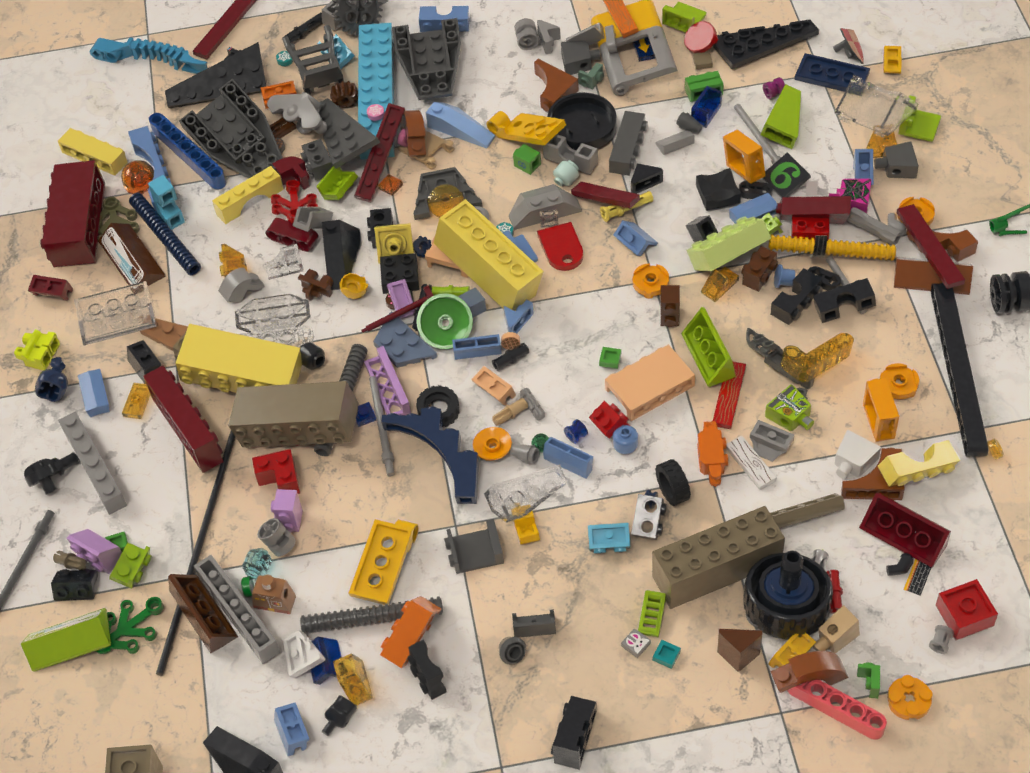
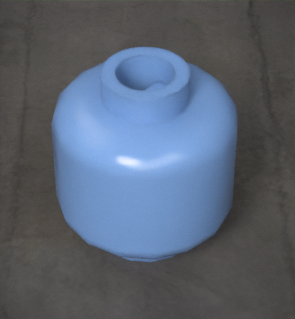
M622 425L613 432V446L617 452L630 454L636 450L638 446V433L632 426Z

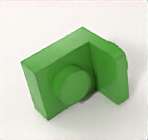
M869 662L858 664L857 677L866 678L865 689L869 690V698L878 699L880 691V665Z

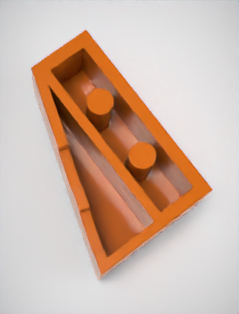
M422 596L407 601L401 610L403 612L401 619H397L391 627L393 633L390 638L386 637L381 645L383 650L380 655L400 668L406 666L409 662L407 656L410 655L408 647L422 639L426 630L430 629V623L435 614H439L442 608Z

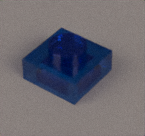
M369 402L358 406L356 415L358 427L376 421V416Z

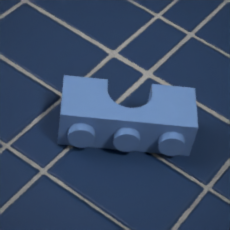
M420 6V32L441 30V20L452 18L458 19L459 32L469 31V6H452V11L447 15L438 14L436 6Z

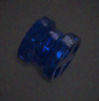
M575 419L571 426L564 428V433L572 443L576 444L581 437L588 435V430L580 420Z

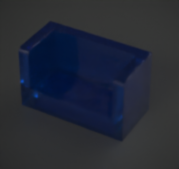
M706 86L691 108V116L705 128H707L721 107L722 91Z

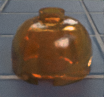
M142 160L129 162L121 173L122 184L126 191L131 194H144V191L149 189L148 183L154 177L153 167Z

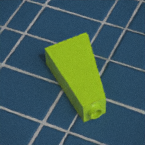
M785 84L762 129L761 136L790 149L793 148L799 132L800 90Z

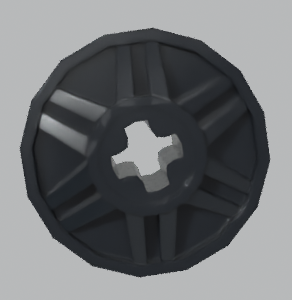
M1027 271L1012 272L1010 277L1007 273H1003L1001 276L1000 274L992 275L990 279V298L996 314L1004 313V311L1010 313L1013 308L1015 311L1030 310V275Z

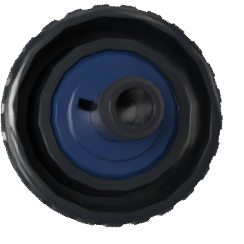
M797 551L771 554L757 561L746 576L743 593L745 613L750 618V621L758 626L759 630L772 637L789 640L792 635L799 634L798 637H802V634H805V632L810 636L817 632L829 617L833 586L829 575L822 566Z

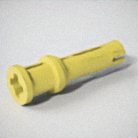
M647 191L641 194L640 200L631 209L653 202L652 193ZM616 205L600 207V214L603 220L607 222L615 216H623L624 212L631 209Z

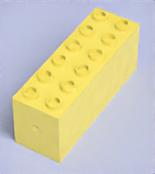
M466 199L439 218L434 244L503 309L506 306L516 311L518 306L522 305L526 299L531 300L536 296L544 271Z
M189 324L176 360V367L180 381L186 384L194 383L204 388L212 387L222 392L230 391L236 393L238 387L297 384L302 368V358L299 347Z

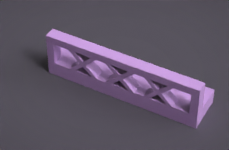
M384 346L376 348L378 356L364 361L370 377L375 374L377 381L380 376L388 379L385 385L378 383L380 399L386 415L390 414L392 405L398 406L401 409L394 412L395 414H410L408 399ZM380 362L381 367L379 371L371 369V365ZM386 390L394 393L391 399L383 397Z

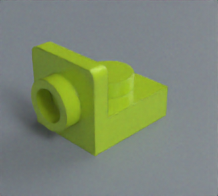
M767 213L762 217L770 235L777 230L780 234L783 233L780 228L783 224L777 216L773 218L770 213Z

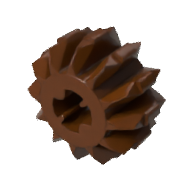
M342 81L331 87L330 98L340 108L343 106L347 108V106H353L354 103L358 102V89L355 83Z

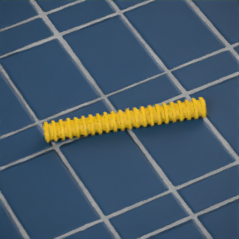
M773 234L770 236L771 239L768 244V249L781 250V252L786 250L793 253L798 251V253L804 252V254H807V252L813 254L814 238L808 239V237H805L803 239V237L797 238V236H794V238L788 236L787 238L785 235H782V237L776 235L775 237ZM828 239L825 253L828 256L830 254L833 256L838 254L840 257L842 255L844 257L850 255V257L855 256L856 258L861 256V258L867 257V259L873 257V259L878 258L882 260L884 258V260L890 259V261H893L896 256V247L893 244L891 246L889 244L884 246L877 243L872 245V243L866 244V242L861 244L854 241L849 243V241L843 242V240L837 242V240L832 241Z

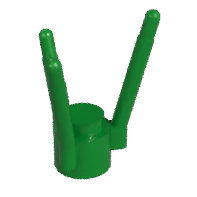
M1030 204L1004 216L989 220L992 233H998L999 236L1027 234L1026 230L1005 231V229L1008 228L1007 219L1030 208Z

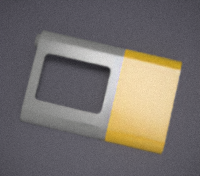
M641 0L626 5L639 32L625 38L619 32L609 11L598 14L591 19V26L599 22L603 26L604 39L598 41L597 44L615 95H624L628 92L629 86L678 71L652 0ZM605 26H614L617 47L648 37L658 65L631 75H625L618 52L610 54L608 52Z

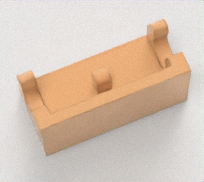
M485 366L471 379L477 386L481 387L503 405H507L506 399L508 396L512 399L516 396L510 384Z

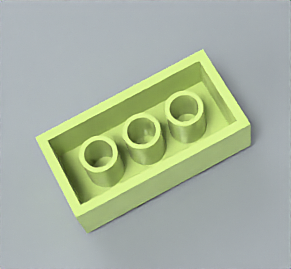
M746 216L736 220V224L724 226L721 228V232L712 233L706 237V240L693 243L692 247L686 251L694 270L713 271L770 240L771 237L764 219L747 218Z

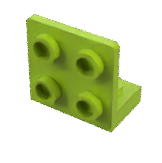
M677 2L674 7L665 5L662 9V24L686 33L693 24L702 21L707 12L682 2Z
M909 95L901 117L898 134L933 142L941 115L917 110L918 105L915 104L916 97Z

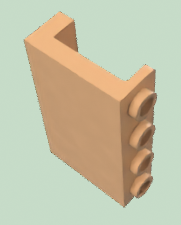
M669 344L663 348H658L654 353L642 357L639 361L632 365H627L621 371L613 373L605 379V390L607 392L612 391L627 410V417L630 421L637 419L695 386V374Z

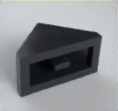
M637 163L631 179V193L637 194L662 183L663 169Z

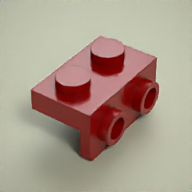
M605 400L589 416L590 420L609 439L617 428L622 425H629V418L614 403L609 405Z

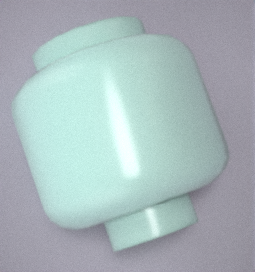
M571 160L562 161L553 171L554 181L561 187L563 185L571 186L579 176L578 166Z

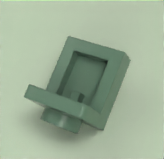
M596 63L589 73L580 70L578 72V83L593 90L604 77L603 65Z

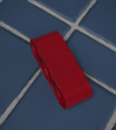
M275 218L265 231L266 236L272 241L305 252H309L319 238L315 230L310 229L308 232L294 227L291 222L281 218Z

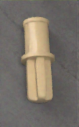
M520 398L511 405H506L503 410L492 417L493 423L499 426L510 418L514 419L515 415L528 408L527 402L524 398Z

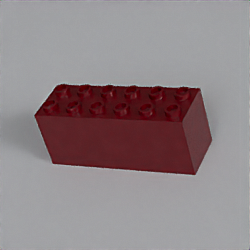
M95 160L55 164L53 172H51L52 181L51 185H49L50 194L49 198H47L45 225L42 228L43 239L40 240L41 248L45 250L47 259L53 267L95 263L105 181Z

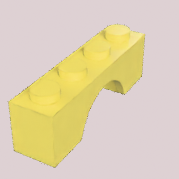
M269 166L212 200L216 215L225 224L240 216L243 206L251 198L257 195H265L271 198L273 194L284 190L281 177Z
M946 440L933 444L923 454L924 462L915 461L904 452L887 456L878 465V468L889 487L894 485L903 486L912 480L918 482L927 476L932 478L942 472L944 474L950 473L955 469L954 466L960 459L950 441Z

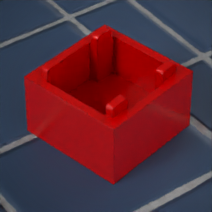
M977 579L938 594L936 607L947 626L953 630L955 640L995 625L998 613Z

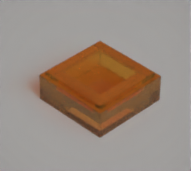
M390 174L378 184L379 190L391 196L403 186V182Z

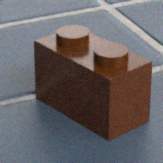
M661 285L660 326H679L680 285Z

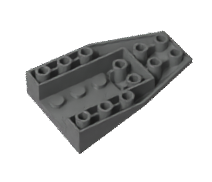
M233 79L219 89L221 95L200 112L195 114L192 110L179 120L182 128L211 158L248 179L269 166L273 168L272 163L283 158L265 114Z

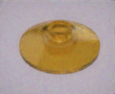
M448 184L434 188L428 198L431 212L439 218L464 201L459 189ZM447 197L449 198V201L444 202L443 198Z

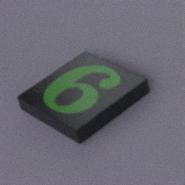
M787 152L765 171V177L762 179L769 183L773 190L782 198L789 197L810 179L811 175Z

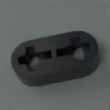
M743 181L739 184L742 198L754 199L766 193L772 196L773 187L769 183H749L748 181Z
M817 266L808 269V271L822 278L821 287L824 290L829 291L840 286L841 278L839 275Z

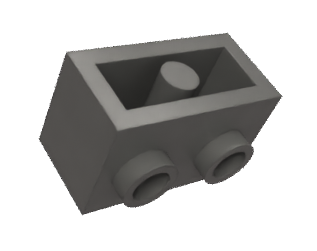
M319 139L301 145L303 153H300L301 158L305 163L307 162L306 168L309 175L312 174L315 180L323 178L333 167V164L322 140Z

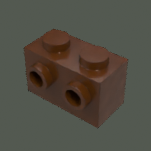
M760 246L757 252L754 251L750 262L742 268V285L759 292L762 286L767 283L771 273L778 266L777 252Z

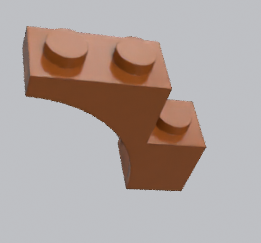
M907 230V236L909 240L913 241L918 247L919 251L923 253L917 245V243L915 242V240L913 239V237L911 236V234L909 233V231ZM968 230L957 233L933 231L943 248L957 262L976 253L978 241Z

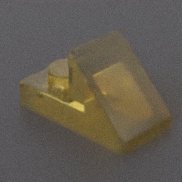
M726 267L720 271L715 269L711 271L701 293L716 302L739 281V275Z

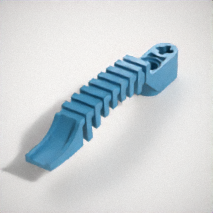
M130 37L127 42L122 43L98 38L90 49V54L93 58L110 63H116L130 56H134V59L138 60L141 54L142 59H146L150 54V59L152 60L157 56L158 61H161L162 58L164 63L169 61V65H174L175 70H178L183 63L185 65L182 67V71L198 74L207 69L206 61L192 58L188 50H185L183 47L170 46L168 43L164 45L162 42L156 43L153 40L149 42V40L145 39L142 41L137 38L134 41Z

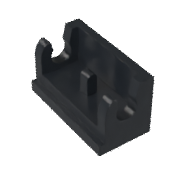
M144 340L127 346V361L143 383L146 384L143 376L159 368L161 363Z

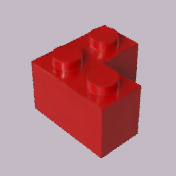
M291 449L252 457L254 473L259 486L277 482L278 489L297 490V493L300 494Z

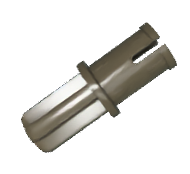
M57 551V554L53 556L55 563L62 564L68 569H86L87 561L77 557L74 553Z

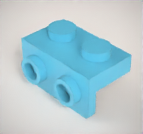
M335 34L333 36L335 56L342 69L355 55L342 39ZM328 49L320 52L322 54L328 53Z
M629 523L588 525L589 550H594V554L606 553V549H614V552H626V548H630Z

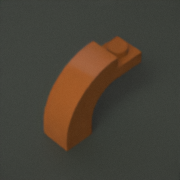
M406 110L400 123V129H405L408 157L425 156L426 134L422 114L419 110Z
M830 651L804 653L788 659V664L770 671L780 693L811 680H823L831 686L849 678L839 656Z

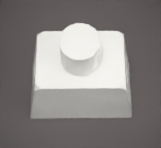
M847 430L836 453L834 464L839 467L836 474L843 479L847 478L849 473L860 477L879 459L881 447Z

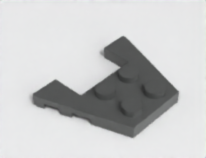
M456 167L422 173L415 203L416 207L413 213L414 219L430 217L427 203L463 196L464 200L466 199L471 205L482 207V201L475 195V191L468 186L466 180Z

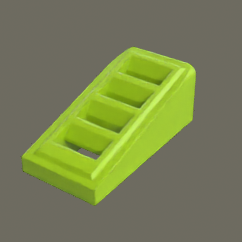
M645 591L638 631L643 635L659 638L666 603L665 593ZM647 608L659 609V611L648 610ZM646 616L655 617L657 620L646 618ZM644 624L655 625L656 628L645 627Z

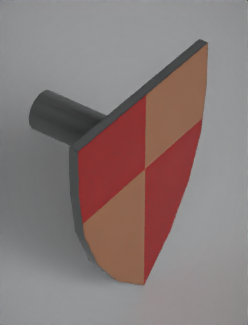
M840 28L845 40L833 46L835 52L844 48L848 59L855 55L860 63L864 64L863 52L854 30Z

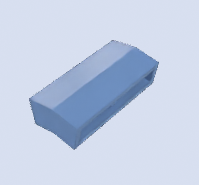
M766 193L730 208L729 217L736 224L737 219L745 216L747 218H762L767 213L773 216L776 214L777 203L769 193Z
M499 334L452 340L455 360L501 354Z
M91 370L78 375L87 414L93 417L110 412L101 370Z
M550 437L545 442L543 450L545 460L587 479L592 471L594 456L553 437Z

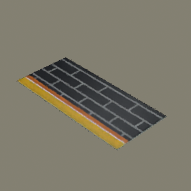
M915 559L903 590L921 596L931 567Z

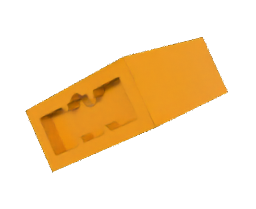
M739 130L723 136L726 166L749 183L765 177L763 150L760 145Z
M887 379L867 381L863 406L875 442L895 439L899 414Z

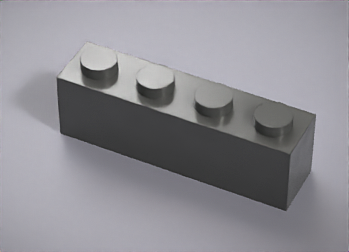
M624 112L609 158L610 173L630 176L631 170L635 169V157L639 156L640 153L639 144H642L644 140L643 131L646 132L648 127V121H645L644 113Z

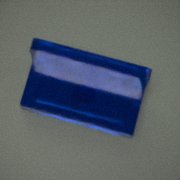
M317 636L312 643L325 657V661L310 669L313 683L321 685L330 676L345 677L346 673L338 641Z

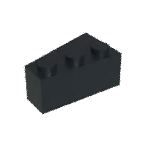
M571 696L569 703H565L563 709L564 716L562 721L559 722L557 734L551 748L555 764L580 770L597 713L596 701Z

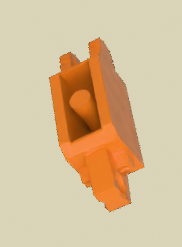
M716 421L704 422L703 431L698 434L699 468L702 474L709 476L711 486L716 487L721 484V475L724 474L725 466H728V455L724 454L723 449H726V438H722L721 430H718Z

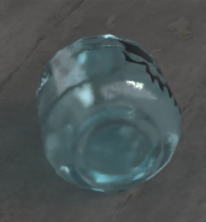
M263 548L251 549L242 563V568L247 576L257 579L258 576H264L268 573L272 564V558L267 550Z

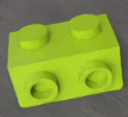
M333 166L316 187L324 200H339L344 196L348 188L354 184L353 182L358 176L354 171H342L340 167L336 169Z

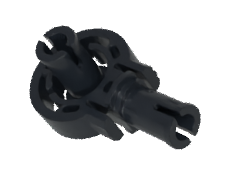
M72 452L61 459L53 458L50 460L45 458L39 460L25 469V480L29 487L40 483L47 495L57 489L51 476L57 473L60 476L64 475L65 469L78 464L79 459Z

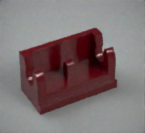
M33 275L28 288V292L35 296L44 294L61 297L66 301L69 300L67 292L72 293L73 287L65 279Z

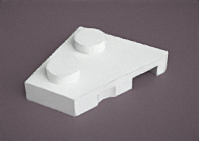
M298 630L283 639L290 677L296 678L325 661V657L304 632Z

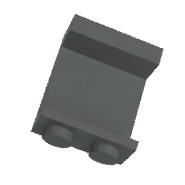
M494 519L487 520V529L452 537L451 530H446L448 537L444 538L446 550H451V555H448L450 567H455L456 574L504 563Z

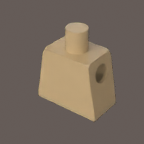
M843 605L818 629L819 640L816 641L813 648L815 651H826L829 649L831 652L837 653L860 635L859 620Z

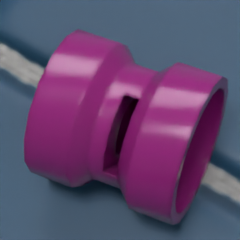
M780 77L773 79V82L764 83L762 88L765 96L768 99H772L777 94L780 95L785 83Z

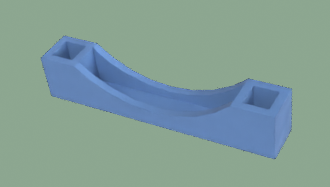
M148 126L128 131L135 154L144 158L154 167L153 180L162 175L165 177L169 176L166 166L162 167L164 164L162 155L157 154L160 153L158 144L154 143L156 141L154 132H150ZM148 189V193H149V196H150V198H151L153 207H154V209H155L156 212H157V209H156V206H155V204H154V201H153V198H152L150 189Z

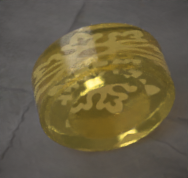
M995 438L989 440L987 443L995 459L1003 457L1004 453L998 440Z

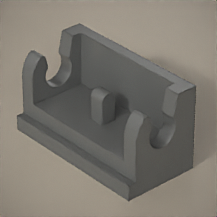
M554 609L550 610V614L517 617L516 613H512L514 637L556 634Z

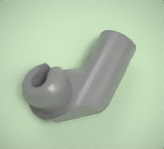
M895 213L888 214V226L901 231V236L905 235L907 230L905 225L897 220V215Z

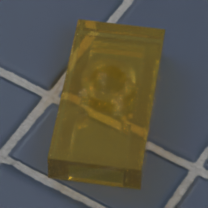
M133 383L122 411L123 417L142 418L150 397L146 384Z

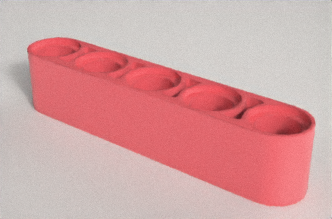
M821 680L807 681L787 690L795 698L870 739L877 740L884 735L887 721L883 714ZM812 692H819L821 695L816 696ZM837 702L841 706H833L831 703ZM851 713H857L860 717H854ZM871 724H878L880 728H874Z

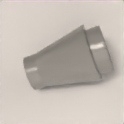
M512 444L509 454L527 464H535L538 461L540 451L535 445Z

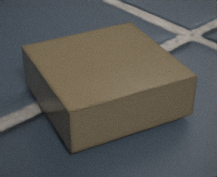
M710 51L693 54L696 69L713 67Z

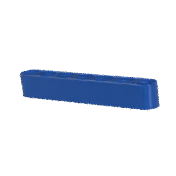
M154 113L150 115L149 123L155 136L213 189L219 190L226 186L223 169L163 114Z

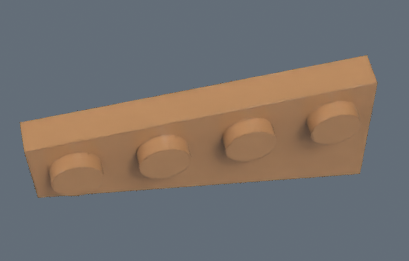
M148 316L140 332L142 335L163 344L173 351V346L187 331L188 326Z

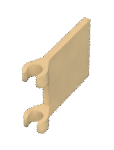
M425 130L426 155L412 158L424 163L432 170L437 166L432 155L441 147L448 153H451L454 150V147H452L453 141L444 140ZM400 145L398 151L408 155L407 147Z

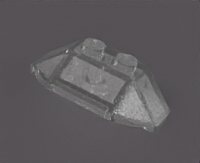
M293 294L253 299L241 309L235 311L236 328L258 337L296 331L311 317L309 300L302 299Z

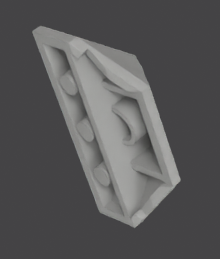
M552 184L520 193L509 214V219L513 229L517 230L546 222L542 218V215L546 212H553L555 214L554 219L582 212L576 196ZM546 213L544 215V218L552 219L554 215L552 213Z

